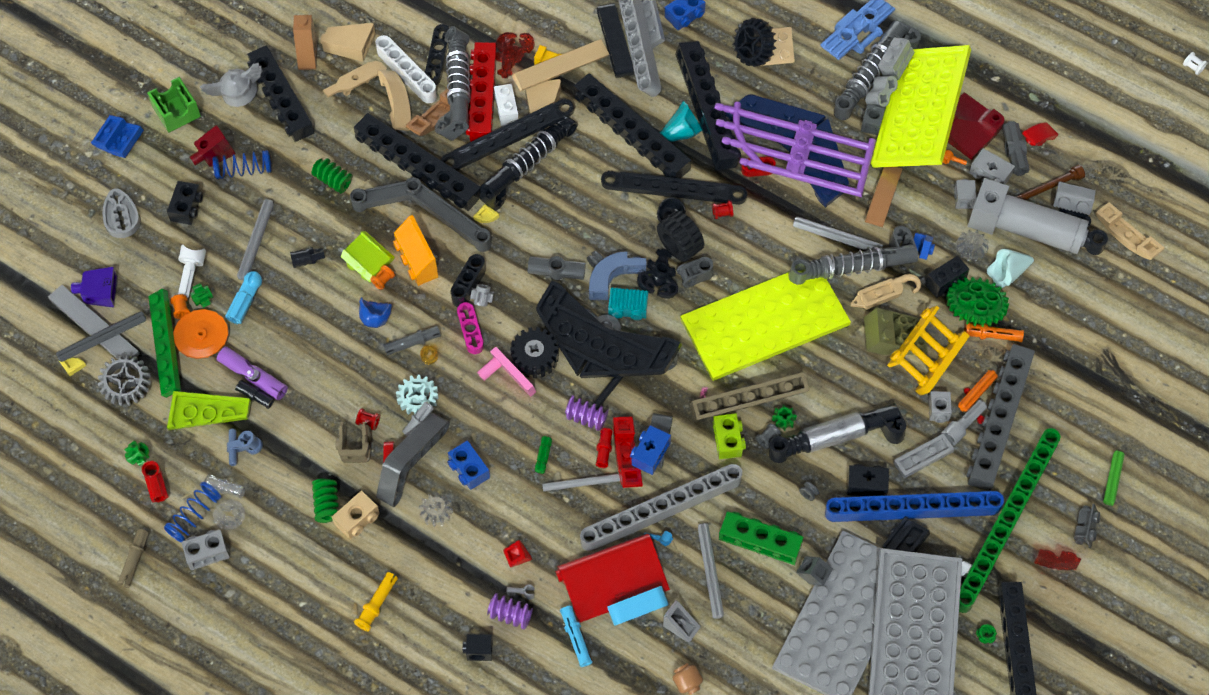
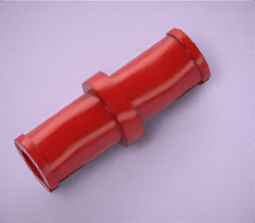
M602 428L600 430V440L596 447L598 454L595 464L599 468L608 467L609 453L612 451L611 439L613 430L609 428Z

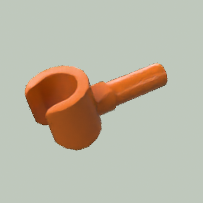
M950 150L945 151L944 164H948L952 160L966 165V160L957 158Z

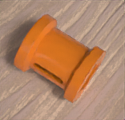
M382 265L381 270L375 276H372L370 280L375 287L383 290L385 288L384 285L390 279H393L395 274L388 266Z
M178 294L170 299L171 304L174 306L173 316L176 319H181L184 315L190 313V309L187 308L186 304L188 300L186 295Z

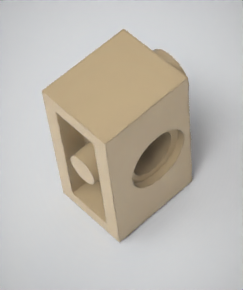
M361 490L332 516L334 525L351 540L354 536L360 535L367 524L373 523L380 513L378 506ZM356 514H361V515H362V516H361L360 518H358V519H354V518H353V516L356 515Z

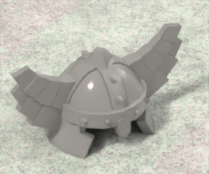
M255 63L246 71L229 69L221 77L220 82L201 85V91L211 96H222L225 103L230 106H244L251 102L256 95V80L261 77L262 67L259 66V63Z

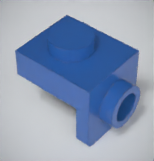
M916 232L914 242L918 253H921L919 258L927 260L928 255H932L935 244H932L934 237Z

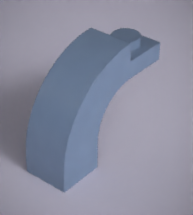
M618 252L601 260L592 271L590 277L589 300H608V289L611 281L622 274H639L642 271H646V258H627V252Z

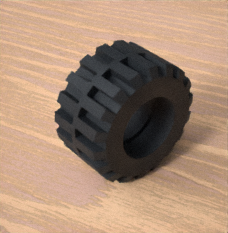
M681 211L673 212L657 225V233L662 244L673 257L681 262L688 261L705 246L703 236L697 225Z

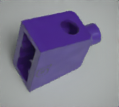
M114 267L83 272L82 282L71 283L72 294H81L85 304L114 307L117 286V274Z

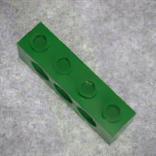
M728 511L719 532L720 541L792 565L796 564L804 538L797 532H788L782 530L777 525H767L758 519H749L743 517L738 512L731 513ZM745 528L747 532L741 533L738 529ZM763 534L767 538L759 539L757 535ZM781 540L785 542V545L780 546L776 541Z

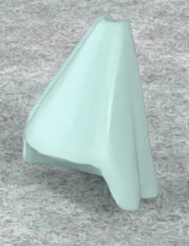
M1001 249L997 252L996 260L987 268V274L993 279V283H996V287L1004 288L1013 283L1034 262V258L1013 250Z

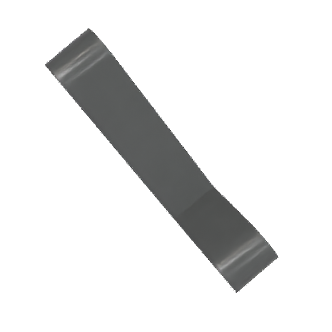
M431 413L387 456L381 470L376 494L377 499L392 507L399 503L403 494L407 472L446 434L450 425L449 421Z

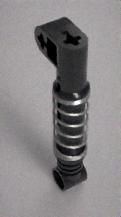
M568 117L538 132L537 137L534 136L531 143L527 142L525 148H520L518 154L514 153L512 159H507L502 164V168L481 185L480 200L495 211L500 209L506 200L507 187L514 181H519L527 174L528 170L533 169L534 164H538L541 159L546 158L547 153L555 150L558 142L564 137H570L575 132L578 123Z

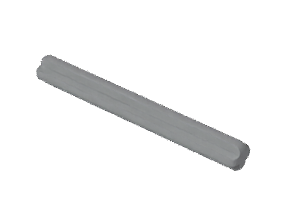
M265 199L263 201L237 274L239 280L244 281V276L251 271L274 206L272 200Z
M798 216L793 222V226L866 251L869 248L873 250L874 247L883 248L881 243Z
M703 523L698 525V533L713 618L720 619L723 618L724 612L709 525Z

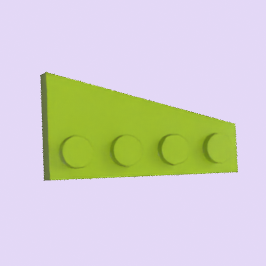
M173 391L167 429L175 430L247 420L251 400L249 398Z

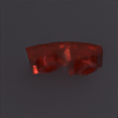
M1040 549L1034 563L1051 569L1076 570L1081 558L1072 552H1065L1063 550L1058 557L1052 551Z

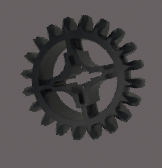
M751 18L738 25L739 29L735 30L736 35L733 36L735 42L732 45L735 46L734 52L738 53L736 58L741 59V63H745L747 66L758 67L771 60L770 57L774 55L773 50L776 49L774 43L777 40L774 39L776 33L771 32L773 27L768 26L769 22L763 19Z

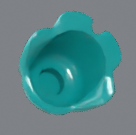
M683 101L660 134L672 142L692 138L698 135L702 129L688 104Z

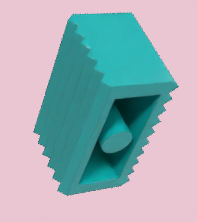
M613 287L610 289L608 315L614 316L617 319L622 317H631L633 320L646 319L648 306L647 290L640 291Z

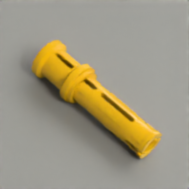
M386 573L370 602L364 604V610L359 618L354 620V624L360 629L370 631V625L375 617L380 615L379 609L398 580L397 576L393 578L394 574Z

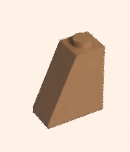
M294 15L293 33L298 70L316 69L317 37L312 15Z

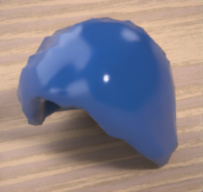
M361 297L359 301V318L362 323L371 328L385 325L391 314L392 304L368 302Z

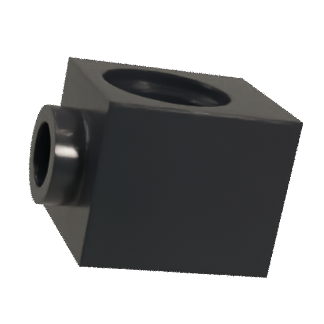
M467 634V641H463L462 647L467 661H492V635Z

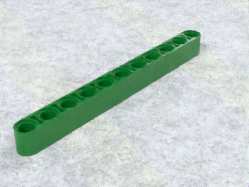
M1046 429L1042 434L960 588V599L965 598L969 603L964 604L959 601L960 613H967L972 609L1053 456L1061 438L1060 433L1056 429ZM1046 438L1052 439L1054 442H1049ZM1038 454H1043L1046 458H1041ZM1030 469L1035 470L1037 474L1030 472ZM1021 485H1025V486H1027L1029 489H1027V490H1026V489H1023V488L1021 487ZM1012 501H1018L1021 505H1015ZM1004 517H1009L1012 521H1006ZM995 533H1001L1004 537L999 538ZM987 549H992L995 554L988 553ZM982 565L986 567L987 570H980L978 566ZM969 582H975L978 587H972Z

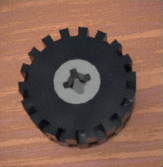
M530 327L528 332L522 330L521 336L517 334L515 341L512 340L511 361L521 373H525V377L529 378L530 375H533V378H537V375H541L542 378L545 377V372L550 374L552 368H556L559 360L558 342L556 339L554 340L552 333L548 335V330L544 329L541 332V329L536 327V331H532V327Z

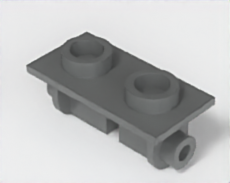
M1092 504V508L1085 505L1080 509L1078 524H1084V526L1077 525L1074 536L1076 544L1082 545L1083 542H1086L1089 548L1092 547V542L1096 540V523L1100 522V512L1095 504Z

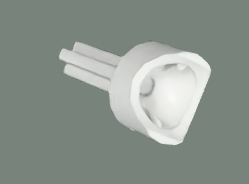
M182 245L178 260L185 265L178 294L186 295L187 299H189L195 266H203L206 250H191Z

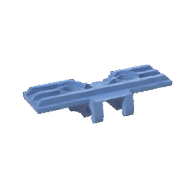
M870 0L859 11L856 12L852 9L836 24L835 32L822 42L820 46L838 60L851 49L862 54L864 49L873 40L883 35V31L878 25L892 14L895 8L885 0ZM872 14L874 15V18L867 19L865 15ZM862 31L865 33L871 32L870 35L859 43L857 39L859 33Z

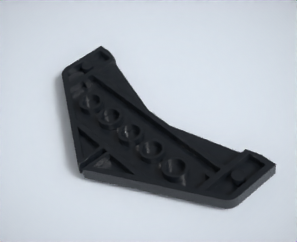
M551 281L536 307L538 315L550 334L554 335V340H557L560 350L575 374L580 376V378L661 375L667 372L682 346L681 342L673 338L646 336L611 330L603 326L565 288L555 281Z

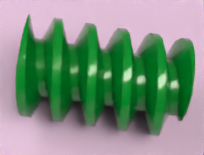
M328 158L317 160L311 171L314 177L323 181L330 188H334L340 194L348 189L353 178L351 173L347 174V171L345 169L342 170L340 166H336V163H330Z
M330 479L314 480L312 482V491L314 492L315 521L319 523L332 522V516L339 511L336 509L339 507V504L335 502L338 500V496L334 495L338 492L337 488H335L337 482Z

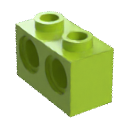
M737 413L713 416V429L718 459L742 457L746 444L745 439L741 438L740 435L743 428L742 421L737 418ZM724 426H731L732 429H725ZM728 443H733V444H735L736 446H735V447H729V446H727V444H728Z

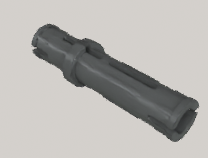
M436 325L423 331L417 330V333L383 344L387 356L418 344H426V341L441 337V334Z

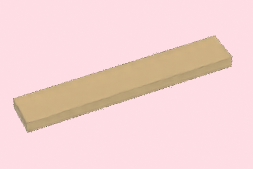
M600 39L516 72L512 77L521 92L606 58L609 52Z

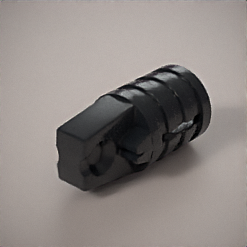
M313 247L290 252L293 268L315 264L317 260L325 258L323 248L313 249Z

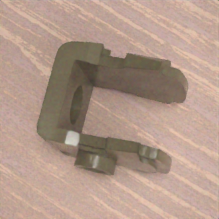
M340 422L339 438H336L335 447L342 462H369L371 456L369 448L371 431L367 422H363L362 450H346V426L344 422Z

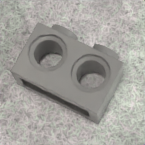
M210 530L204 535L192 536L187 538L186 541L181 542L190 570L230 558L221 530ZM213 543H219L217 547L211 548ZM194 549H200L198 553L191 554Z

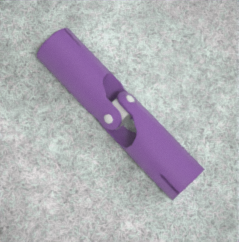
M224 347L217 356L218 362L237 374L245 375L247 381L276 400H281L286 394L287 385L261 368L251 365L247 359L235 351ZM260 372V379L257 382H254L253 380L259 377Z

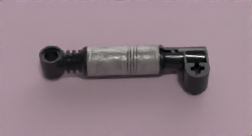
M895 403L864 413L855 412L841 418L800 430L796 435L788 436L787 438L782 436L772 438L769 444V458L775 463H783L788 457L796 455V453H812L867 435L869 431L881 428L888 442L899 444L905 437L906 422Z

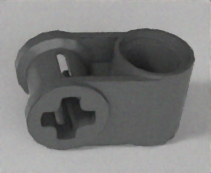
M701 257L700 259L680 265L676 271L683 280V286L689 288L711 279L713 276V261L708 257Z

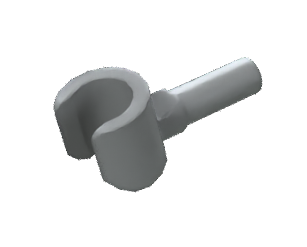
M530 584L524 588L507 587V592L524 594V597L528 600L534 598V594L526 593L528 590H535L534 586Z

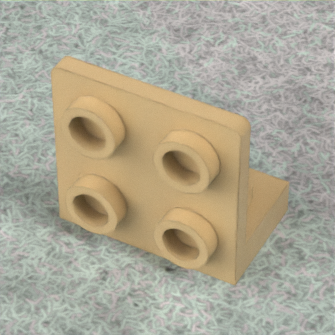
M792 28L772 29L771 32L776 33L774 35V39L777 40L774 43L776 49L773 50L774 55L770 57L771 60L761 66L793 63Z

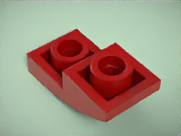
M1047 122L1032 126L1022 133L1026 137L1027 143L1031 146H1042L1047 140H1055L1059 135Z

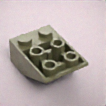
M875 308L864 317L866 350L881 355H891L901 347L921 318ZM919 336L914 344L927 354V343ZM909 350L906 355H914V354Z

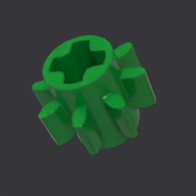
M201 284L192 287L194 292L190 293V296L196 306L201 305L204 308L211 304L209 300L213 298V295L207 285L203 287Z
M783 405L780 409L775 408V415L772 416V421H776L777 428H782L785 431L789 426L791 428L794 427L793 421L796 420L797 415H792L793 408L789 409Z
M133 441L124 449L126 451L125 458L132 465L137 463L138 466H141L150 458L148 455L149 448L142 442L137 444L136 441Z

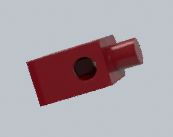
M216 125L194 142L198 151L189 157L195 166L205 160L208 166L212 167L213 157L216 156L220 163L223 161V155L228 159L236 153Z

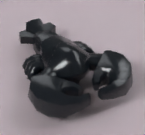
M658 249L656 254L659 257L656 262L649 259L646 266L650 270L642 271L638 274L637 284L642 290H647L650 294L654 293L655 290L653 289L655 286L663 285L658 290L657 296L670 299L678 293L679 287L671 278L676 276V269L670 268L668 264V259L672 257V254L668 250Z

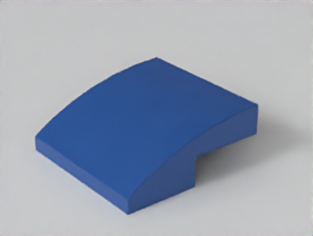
M109 115L91 144L110 154L126 158L144 130L141 126L126 123L124 118Z

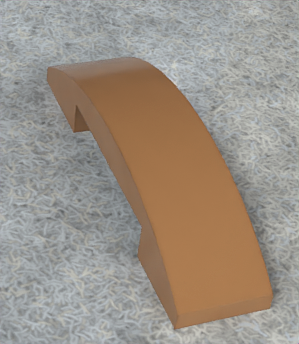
M444 90L440 94V99L423 115H416L406 124V128L419 136L433 131L437 121L450 111V105L447 101V92L449 90Z

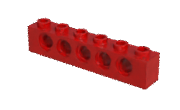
M475 42L474 49H471L473 64H470L472 79H469V87L472 91L470 103L468 104L471 105L470 109H468V119L470 122L466 130V135H469L470 142L491 133L493 129L497 60L496 43Z

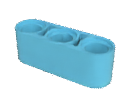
M662 586L607 606L613 624L616 626L669 604Z

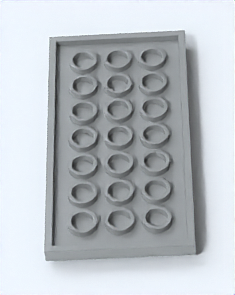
M842 531L826 562L833 570L824 586L814 585L772 666L773 670L824 695H853L872 654L881 548Z
M880 549L868 695H953L962 558Z

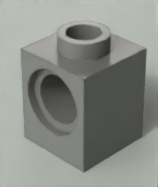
M867 104L861 132L878 136L885 108Z
M805 556L796 573L808 584L824 586L833 568L820 557Z

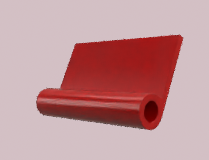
M648 533L557 566L558 570L555 571L558 582H563L567 589L577 620L580 623L608 613L607 606L662 586L664 592L670 590L652 539Z

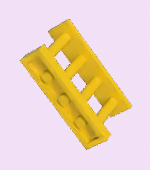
M938 306L930 309L926 308L920 316L922 318L901 347L891 354V360L887 365L888 367H893L900 364L918 381L919 385L915 391L920 396L931 392L970 337L965 331L958 334L952 333L934 316L939 310ZM929 322L948 338L949 343L946 347L941 346L924 330ZM919 336L938 352L939 357L936 361H932L914 344ZM909 350L928 367L929 371L926 375L923 376L904 358Z

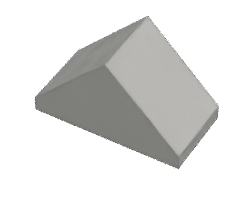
M676 600L663 619V627L690 643L701 627Z

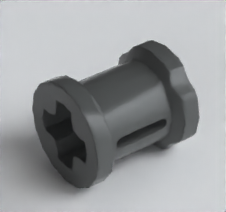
M769 423L766 426L767 428L756 436V441L765 449H769L772 438L782 435L780 430L772 423Z

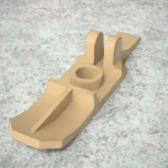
M376 60L368 62L339 77L336 84L324 89L323 92L327 97L339 92H343L345 96H348L354 88L365 82L369 83L371 79L377 77L378 70H387L382 62Z

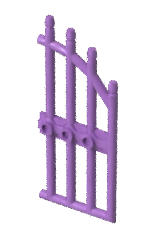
M734 102V107L716 103L715 109L733 114V123L717 119L715 125L734 130L737 140L723 137L722 143L741 148L751 159L741 158V165L862 197L876 143L874 138H870L868 143L817 130V124H813L811 121L799 120V123L795 124L741 109L740 102ZM740 116L796 131L795 138L791 139L740 125ZM743 133L792 146L791 152L787 154L747 143ZM815 136L866 150L865 157L861 158L813 145L812 141ZM812 151L862 165L861 172L857 173L809 160V152ZM754 152L788 161L786 169L764 164ZM805 167L858 180L857 188L805 175Z

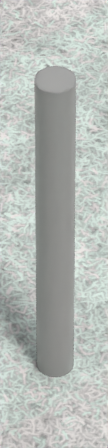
M618 473L544 483L542 485L544 492L618 482L620 478Z

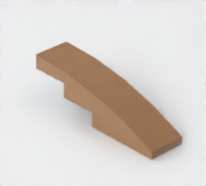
M883 168L865 220L866 223L880 227L884 226L902 174V168Z

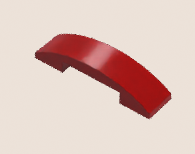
M613 417L615 455L619 478L623 488L643 486L641 470L632 466V458L630 457L631 451L635 447L633 417Z

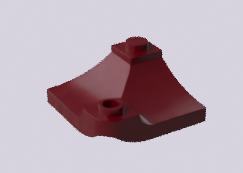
M964 92L958 100L948 143L970 160H973L1001 131L1005 120L1004 116L995 109H987Z

